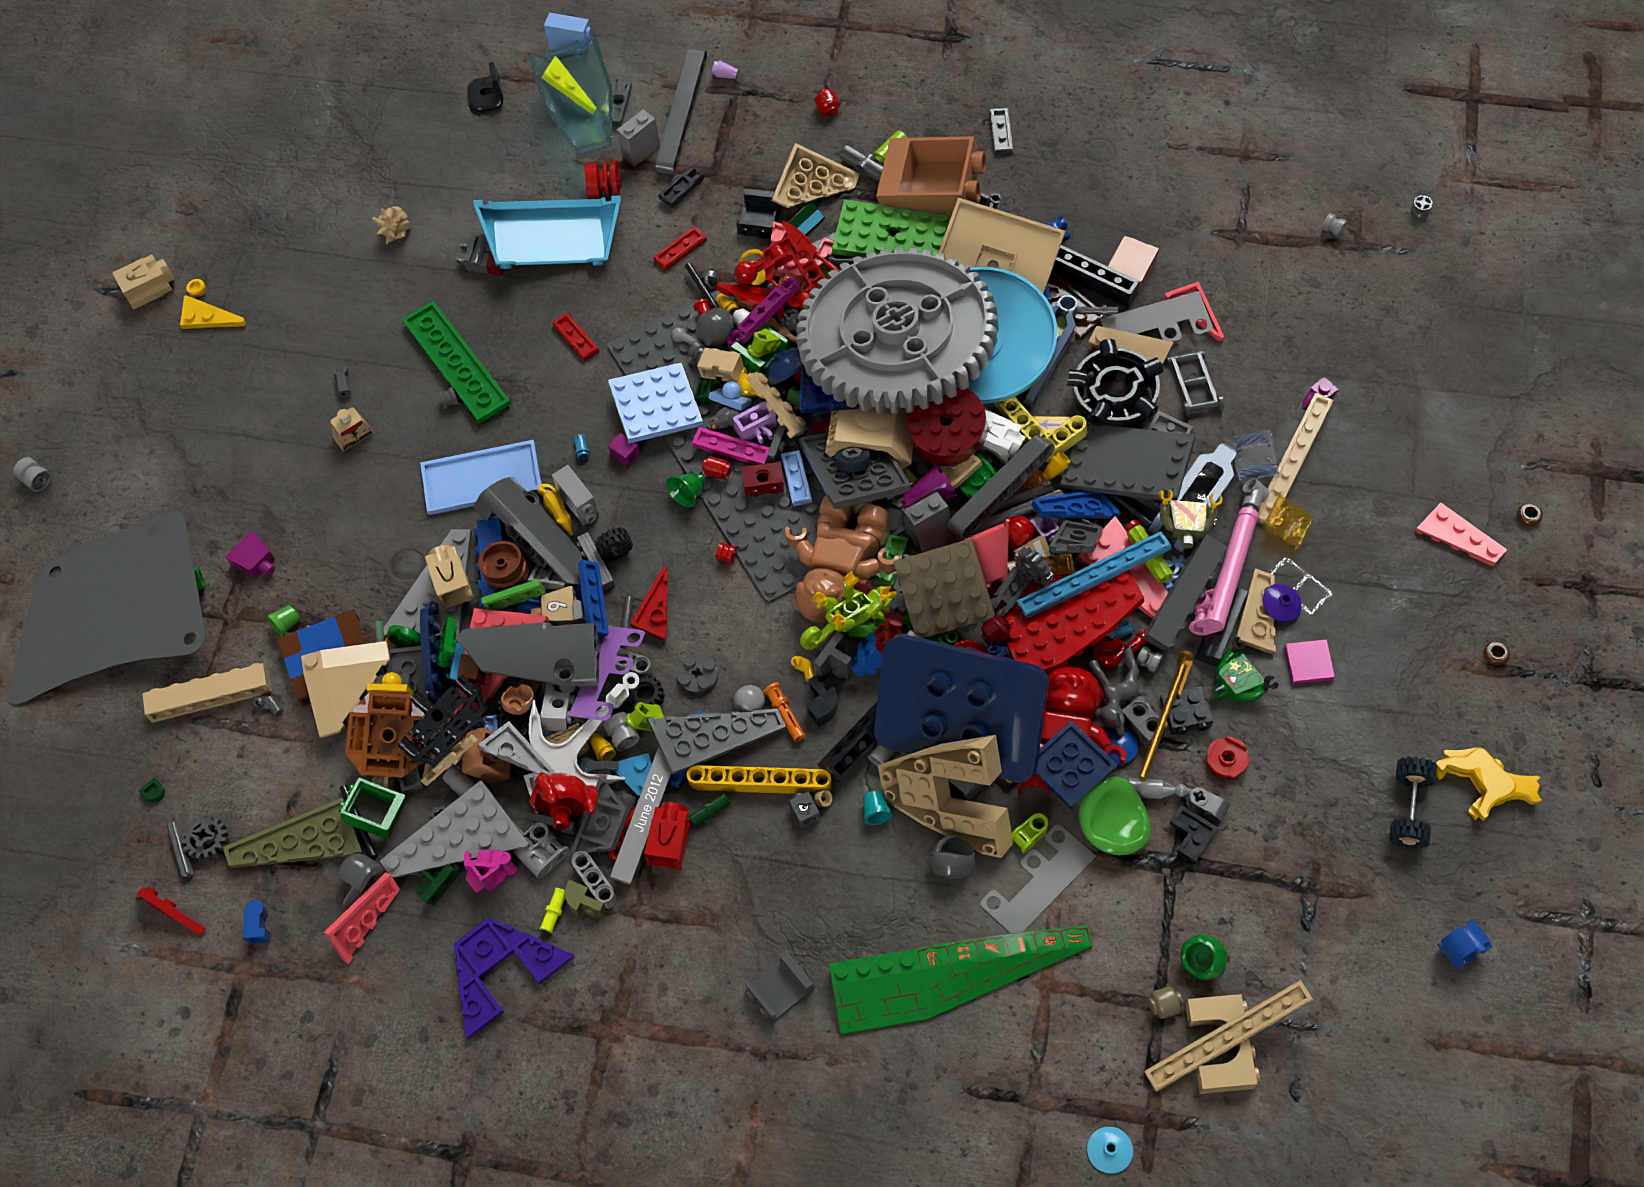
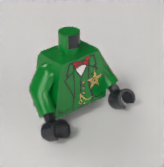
M1235 637L1232 641L1233 647H1230L1220 659L1215 679L1218 685L1211 690L1217 699L1227 695L1233 702L1238 700L1241 702L1256 701L1266 694L1269 688L1276 689L1278 683L1275 682L1270 685L1269 682L1275 677L1268 675L1263 679L1244 654L1237 652L1239 649H1244L1247 644L1243 642L1238 647L1237 641L1240 637Z

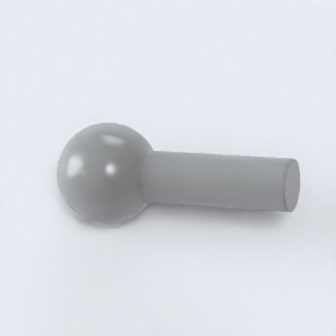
M677 327L672 331V338L676 342L684 341L693 345L695 342L700 341L687 335L686 331L681 327Z

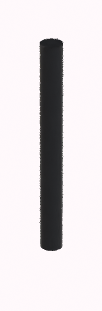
M342 785L340 791L346 801L349 797L348 785ZM355 805L351 814L361 817ZM357 828L371 859L376 858L378 854L368 832Z

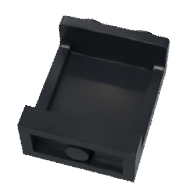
M745 188L740 220H737L736 223L738 234L771 238L773 222H777L781 208L780 204L771 201L774 192Z

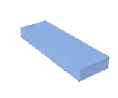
M800 450L782 453L781 459L793 506L812 503Z

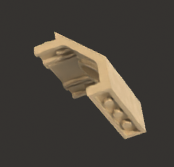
M846 399L842 402L833 400L825 453L832 457L839 450L848 447L885 451L893 456L900 468L903 469L911 464L913 445L907 427L908 412H906L905 407L900 408L898 414H892L890 408H886L882 414H878L875 407H871L869 411L865 412L861 411L859 403L851 408L847 406Z

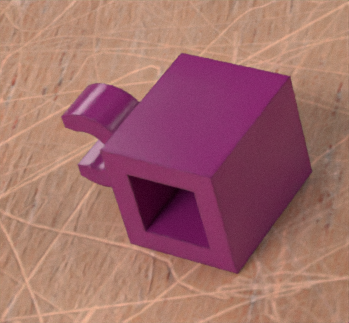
M620 433L608 445L610 455L629 467L640 455L638 444L642 440L628 443L627 437Z

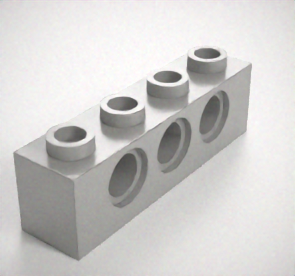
M546 683L540 716L542 730L567 732L568 723H572V716L568 715L575 701L573 692L564 693L560 690L559 685Z

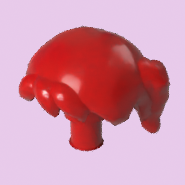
M543 772L535 779L536 785L532 791L529 803L531 806H534L536 812L542 811V815L553 817L554 829H568L570 826V815H583L585 809L590 814L596 812L595 806L599 793L595 786L586 785L580 778L562 772L551 774Z

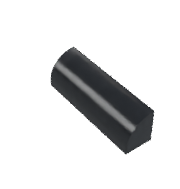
M1236 588L1224 629L1204 635L1194 659L1218 667L1248 591Z

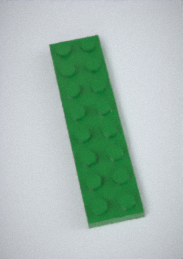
M434 301L402 319L403 324L449 385L453 387L455 393L479 424L511 405L508 397Z

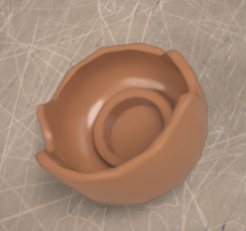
M520 684L517 688L510 686L502 694L501 705L510 714H524L532 707L534 693L531 687L526 684Z

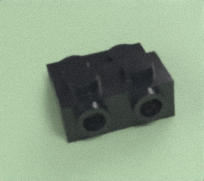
M1202 687L1182 690L1181 696H1176L1172 710L1166 719L1171 735H1185L1193 730L1205 731L1212 726L1213 717L1209 704L1205 701ZM1168 693L1160 695L1163 707L1166 702Z

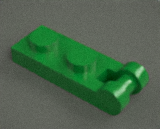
M450 616L447 617L441 631L437 660L438 665L444 668L449 666L451 662L450 657L456 651L454 647L456 639L454 638L458 627H455L456 618Z

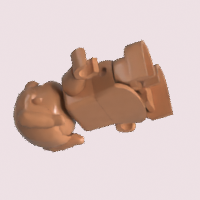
M826 495L819 509L817 539L814 547L808 541L806 527L802 529V534L799 536H792L791 528L788 526L785 528L787 544L791 548L796 549L799 559L804 565L812 567V570L806 574L803 581L797 584L795 598L792 599L793 608L796 611H800L806 619L820 624H828V621L825 618V607L818 609L816 606L818 603L811 601L816 592H821L826 597L835 598L839 604L845 600L843 597L845 584L843 577L852 571L859 580H868L881 572V570L885 573L896 572L893 561L900 560V556H895L892 560H885L887 558L885 548L879 551V547L885 544L891 530L890 517L885 509L874 504H864L857 517V526L852 530L846 528V523H848L852 513V506L834 509ZM878 553V559L876 560L873 557Z

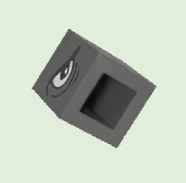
M809 792L797 793L789 800L790 808L801 829L820 820L819 811Z

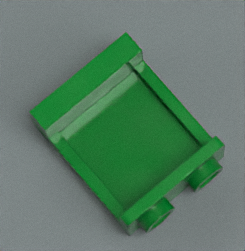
M766 324L758 332L767 329L781 339V343L775 352L762 357L751 355L747 348L752 344L754 335L743 346L737 342L731 346L730 351L740 353L743 364L748 372L764 374L769 363L775 358L774 355L782 349L784 351L788 350L789 341Z

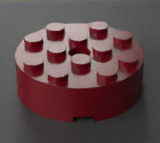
M956 388L957 396L949 398L947 395H944L943 403L938 405L934 401H930L928 409L923 410L919 405L914 406V411L908 413L907 427L912 445L925 460L944 466L957 465L969 460L972 455L983 447L988 433L986 412L979 397L969 389L961 390Z

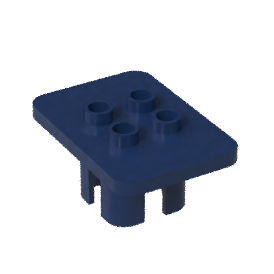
M898 634L889 639L883 649L874 726L875 738L886 749L912 754L943 743L996 735L1002 770L997 778L1017 783L1025 782L1036 772L1049 689L1048 675L1037 665L911 635Z

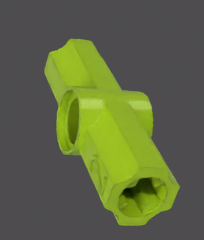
M1141 525L1135 526L1126 534L1132 544L1149 537ZM1164 553L1141 564L1143 566L1147 565L1159 584L1165 583L1174 575L1163 559Z

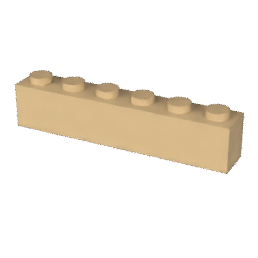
M255 663L246 668H235L229 672L215 673L209 677L195 678L189 682L175 683L161 689H151L149 692L143 693L145 715L153 723L272 693L270 675L263 663Z

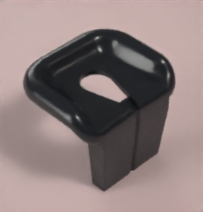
M494 62L489 63L491 76L474 79L468 84L469 104L475 111L484 112L498 109L503 103L500 76ZM483 89H494L493 93L486 96L480 94Z

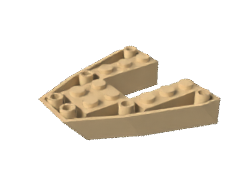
M996 735L939 744L878 765L882 792L886 802L917 822L944 836L956 835L968 842L973 850L984 855L1002 858L1012 846L1013 840L1008 808L951 798L948 778L990 786L1002 772Z

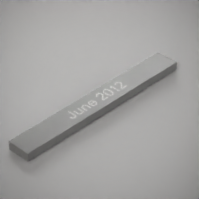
M659 747L610 879L631 885L645 847L655 807L660 806L671 776L670 769Z

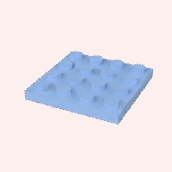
M682 363L608 380L628 443L703 426V420Z

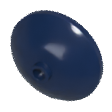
M798 347L786 351L784 349L778 351L774 355L775 358L769 363L764 376L767 378L769 385H774L801 370L805 365L801 362Z

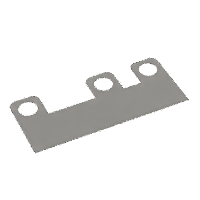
M1199 291L1100 319L1102 326L1105 328L1133 334L1158 328L1162 340L1171 342L1182 337L1177 322L1189 319L1196 334L1211 331L1213 328ZM1198 319L1206 320L1208 323L1207 328L1204 330L1198 329L1195 326ZM1167 328H1174L1177 334L1174 338L1170 339L1165 336L1164 331Z
M1059 824L1055 825L1045 835L1046 841L1059 852L1048 861L1037 850L1032 849L1021 859V865L1034 877L1010 902L996 890H991L980 902L981 907L1011 934L1023 932L1096 857ZM1059 830L1065 834V840L1062 843H1055L1052 840L1051 835L1054 831ZM1033 855L1039 857L1041 861L1040 866L1035 869L1027 865L1028 857ZM995 896L1000 899L1001 904L998 909L992 910L987 906L989 897Z

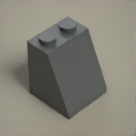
M938 492L903 510L904 534L918 554L958 543L957 536L947 529L951 515L948 505Z

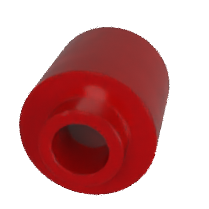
M709 456L708 459H704L702 470H704L705 475L719 479H728L731 474L732 464L728 463L727 460Z

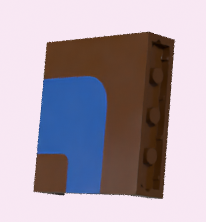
M354 609L344 611L332 618H325L314 625H307L301 630L287 633L277 639L297 700L302 707L310 705L311 701L303 673L301 656L320 650L366 644L359 624L360 619Z

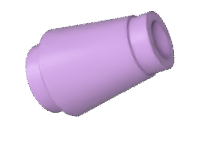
M721 60L714 62L712 75H715L717 78L736 79L738 74L737 68Z

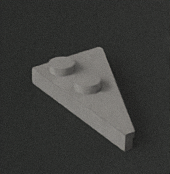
M509 721L478 744L477 748L535 774L539 775L543 772L546 774L556 773Z

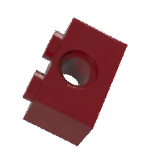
M780 462L742 467L746 497L784 492Z

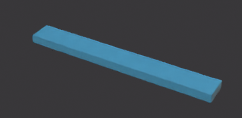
M1160 531L1017 600V606L1024 617L1028 619L1171 550V544Z

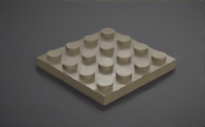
M973 538L893 561L914 633L921 638L989 620L995 616Z

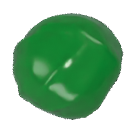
M1199 934L1184 942L1180 950V957L1185 969L1195 978L1213 980L1224 974L1228 953L1221 941L1214 936Z

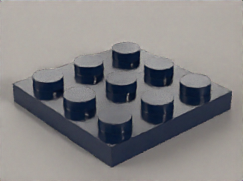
M1070 721L1040 748L1038 766L1034 774L1072 809L1115 770L1117 764L1076 724Z

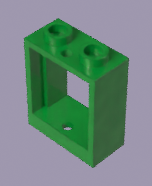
M358 778L355 784L352 783L349 788L348 799L343 801L339 807L338 812L340 813L341 822L388 840L405 806V795ZM361 793L391 804L381 825L351 814Z

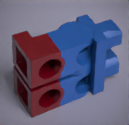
M886 619L865 638L864 643L862 641L857 643V652L852 655V660L855 663L852 666L853 672L860 678L867 672L873 676L877 669L882 666L883 649L886 642L894 636L901 634V631Z

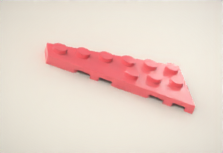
M1116 516L1104 527L1095 550L1090 553H1081L1077 558L1078 561L1088 567L1133 545L1126 535V530ZM1140 564L1130 569L1144 596L1145 602L1139 609L1153 619L1168 591L1163 584H1159L1147 565L1143 566Z

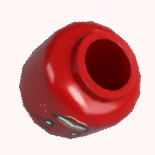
M821 89L815 97V103L820 114L832 116L838 112L840 102L834 90Z

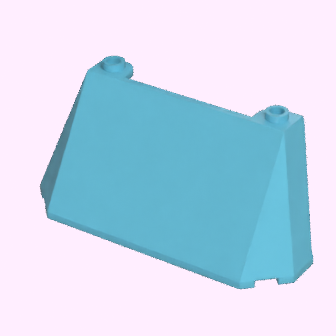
M611 196V201H606L605 198L515 202L488 201L486 205L483 204V200H473V207L496 266H500V269H511L512 265L592 263L593 266L604 265L603 262L608 260L621 196Z

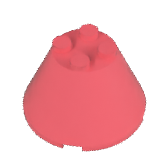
M1008 522L965 539L973 538L987 588L1004 581L1008 576Z

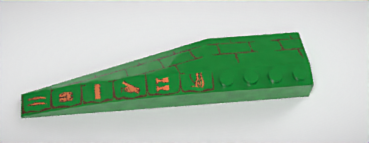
M1088 925L971 939L830 963V973L841 1035L929 1020L940 1013L954 1009L958 1005L965 1002L968 1003L983 994L986 995L1011 984L1026 975L1029 976L1037 970L1049 967L1062 959L1092 948Z

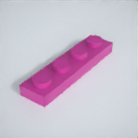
M701 427L698 428L692 441L693 447L753 465L767 464L769 447Z

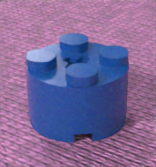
M1474 919L1467 921L1465 928L1459 926L1441 940L1442 943L1437 944L1452 965L1458 969L1463 966L1467 967L1476 960L1474 956L1480 953L1484 954L1493 947L1489 937Z

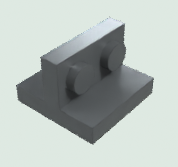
M839 632L835 633L814 661L815 676L819 681H825L831 671L837 678H844L847 681L853 676L852 658L845 655L844 635Z

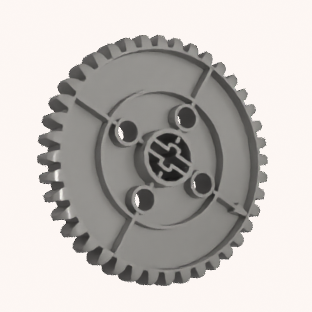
M897 247L894 253H890L885 248L881 249L880 255H875L871 251L866 254V259L856 256L853 258V264L850 265L847 262L840 264V272L831 270L828 272L829 280L825 278L818 281V288H814L809 292L810 298L806 299L803 303V310L799 313V323L796 327V340L801 362L805 365L807 374L812 376L813 382L817 386H822V391L826 395L833 394L834 400L837 402H842L846 399L847 406L851 408L859 403L861 411L866 412L871 407H875L876 413L882 414L886 408H890L892 414H898L900 408L904 407L908 413L913 412L916 405H919L923 410L928 409L930 401H934L935 404L939 405L943 403L944 395H947L949 398L957 396L956 388L965 390L969 387L968 379L973 381L979 377V370H984L987 367V359L992 358L994 346L997 344V333L999 331L997 307L992 293L988 291L987 284L980 281V276L977 272H970V267L967 264L959 266V261L955 257L949 258L946 261V254L942 252L932 256L931 249H925L922 253H918L917 247H911L908 252H904L902 247Z

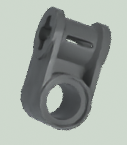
M1200 787L1192 789L1186 800V807L1214 824H1221L1230 807L1227 800Z

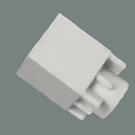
M985 410L988 433L980 451L992 452L998 457L1000 462L1006 464L1009 458H1012L1026 444L1027 437L1020 433L1022 426Z

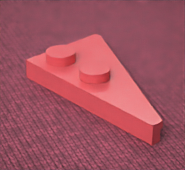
M1199 281L1165 293L1164 297L1168 300L1199 291L1213 326L1212 330L1207 333L1219 342L1224 340V335ZM1198 319L1196 321V324L1202 329L1207 328L1208 323L1206 320Z

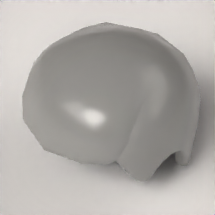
M755 685L742 686L735 693L733 699V708L736 712L739 711V713L762 710L765 704V694Z

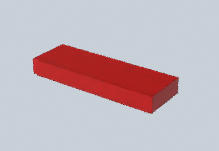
M694 226L654 255L653 259L666 271L707 241V238Z
M568 313L552 322L553 327L584 362L600 352L595 343Z

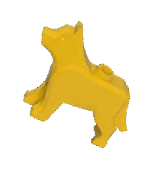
M1483 748L1444 750L1442 756L1445 759L1436 762V777L1439 780L1446 773L1471 779L1481 795L1468 810V813L1474 820L1480 817L1484 821L1489 816L1488 814L1492 807L1501 805L1509 800L1520 799L1530 805L1542 801L1538 794L1539 784L1537 781L1540 779L1539 776H1521L1505 772L1502 762L1494 759Z

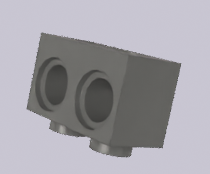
M1140 696L1122 709L1124 714V724L1147 749L1154 735V732L1148 730L1147 727L1156 728L1160 716L1153 711L1154 709L1150 702L1144 701ZM1139 711L1143 716H1136L1133 712ZM1168 726L1165 727L1162 737L1166 735Z

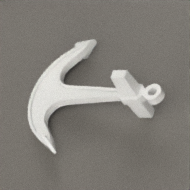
M633 672L625 674L623 684H616L606 696V702L612 703L614 705L613 709L619 708L629 697V690L638 687V675ZM629 678H634L635 682L633 684H629L627 680ZM533 700L529 718L530 743L556 773L562 772L580 778L586 785H593L595 787L598 779H602L608 785L625 780V777L608 774H588L583 772L577 764V756L580 750L603 722L602 720L588 719L565 742L560 744L550 743L543 736L541 719L536 702ZM602 706L596 712V715L599 717L605 716L609 712V708Z

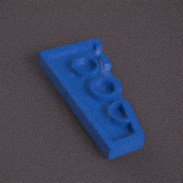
M1088 491L1033 499L1031 505L1038 515L1043 518L1113 519L1116 516L1119 519L1120 515L1118 509L1105 493Z

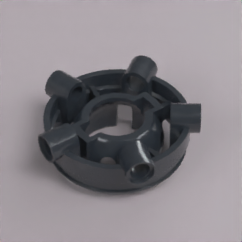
M1105 339L1099 343L1100 350L1088 355L1076 370L1069 369L1067 386L1073 387L1075 405L1080 414L1096 426L1107 425L1132 428L1146 419L1152 418L1159 408L1156 405L1160 391L1158 375L1163 373V366L1157 357L1148 360L1135 351L1117 348L1114 339ZM1092 371L1095 375L1090 380V385L1087 389V399L1083 401L1081 397L1084 395L1086 375ZM1118 372L1126 374L1125 383L1132 387L1131 392L1126 396L1116 398L1107 394L1099 396L1096 393L1103 382L1116 380ZM1143 385L1146 389L1150 387L1152 400L1145 395L1143 396Z

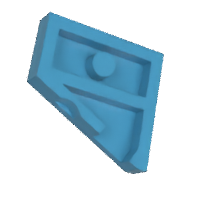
M458 642L454 646L456 651L450 657L451 662L449 666L443 667L442 675L454 681L457 680L461 654H466V652H463L464 648Z
M646 753L619 761V770H613L619 777H625V780L622 781L631 788L638 798H640L652 765L650 755Z

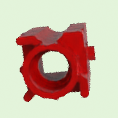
M664 802L661 808L655 807L644 852L648 865L682 870L691 827V820L688 819L689 813L686 806L679 803Z

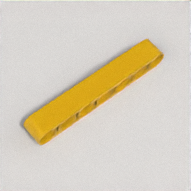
M696 765L690 767L687 771L689 786L697 791L789 794L809 792V794H815L820 790L830 791L832 788L831 775L823 769ZM696 775L702 776L698 781L692 780ZM716 776L723 777L720 781H713ZM736 777L744 778L740 782L733 781ZM758 777L764 778V781L761 783H757L754 780ZM778 778L785 779V781L780 784L775 782ZM798 779L806 780L803 784L796 783ZM820 779L827 780V783L824 785H820L817 782Z

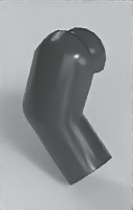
M272 696L256 697L253 701V705L256 708L270 709L275 716H280L284 712L283 708Z

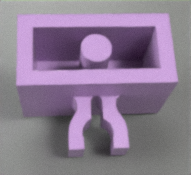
M766 401L733 417L734 430L740 439L750 441L757 437L759 444H762V434L767 435L769 439L773 438L770 430L777 427L776 414L767 408Z

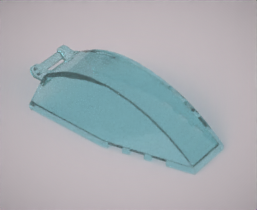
M596 35L583 48H580L579 42L576 40L573 44L553 49L545 48L546 57L528 52L543 106L577 155L611 147L613 89ZM555 56L597 107L593 114H590L541 78Z

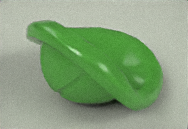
M1106 777L1081 800L1079 807L1080 826L1087 840L1099 850L1113 855H1129L1140 850L1149 840L1151 824L1148 813L1137 791L1128 780L1121 777Z

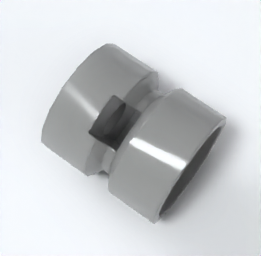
M31 457L22 458L13 469L14 476L34 492L42 491L51 481V473Z
M625 712L610 716L603 724L608 736L613 738L611 742L616 751L627 750L633 747L640 739L636 729L631 728L626 723L625 717L627 713Z

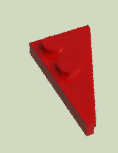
M717 283L716 291L726 296H729V293L740 297V302L752 307H757L774 290V288L769 289ZM783 306L776 312V313H778V315H777L778 318H782V319H783V316H784V307H783Z
M662 567L630 623L632 628L643 630L646 634L662 641L667 639V568Z
M148 886L146 889L141 887L135 897L140 900L142 898L145 899L156 910L176 922H180L189 930L201 936L206 928L175 909L177 905L166 898L163 901L157 897L159 893Z

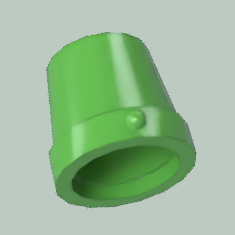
M290 605L266 616L271 627L281 637L287 634L300 621V617Z

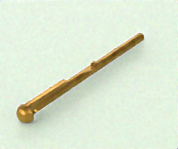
M1185 650L1178 655L1180 663L1138 779L1141 781H1146L1164 729L1168 725V722H1166L1167 716L1172 710L1176 696H1181L1194 660L1193 654L1190 651Z

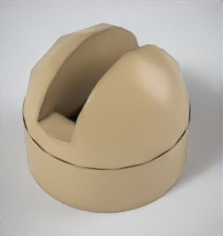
M820 790L814 794V803L818 807H827L831 804L832 795L828 790Z

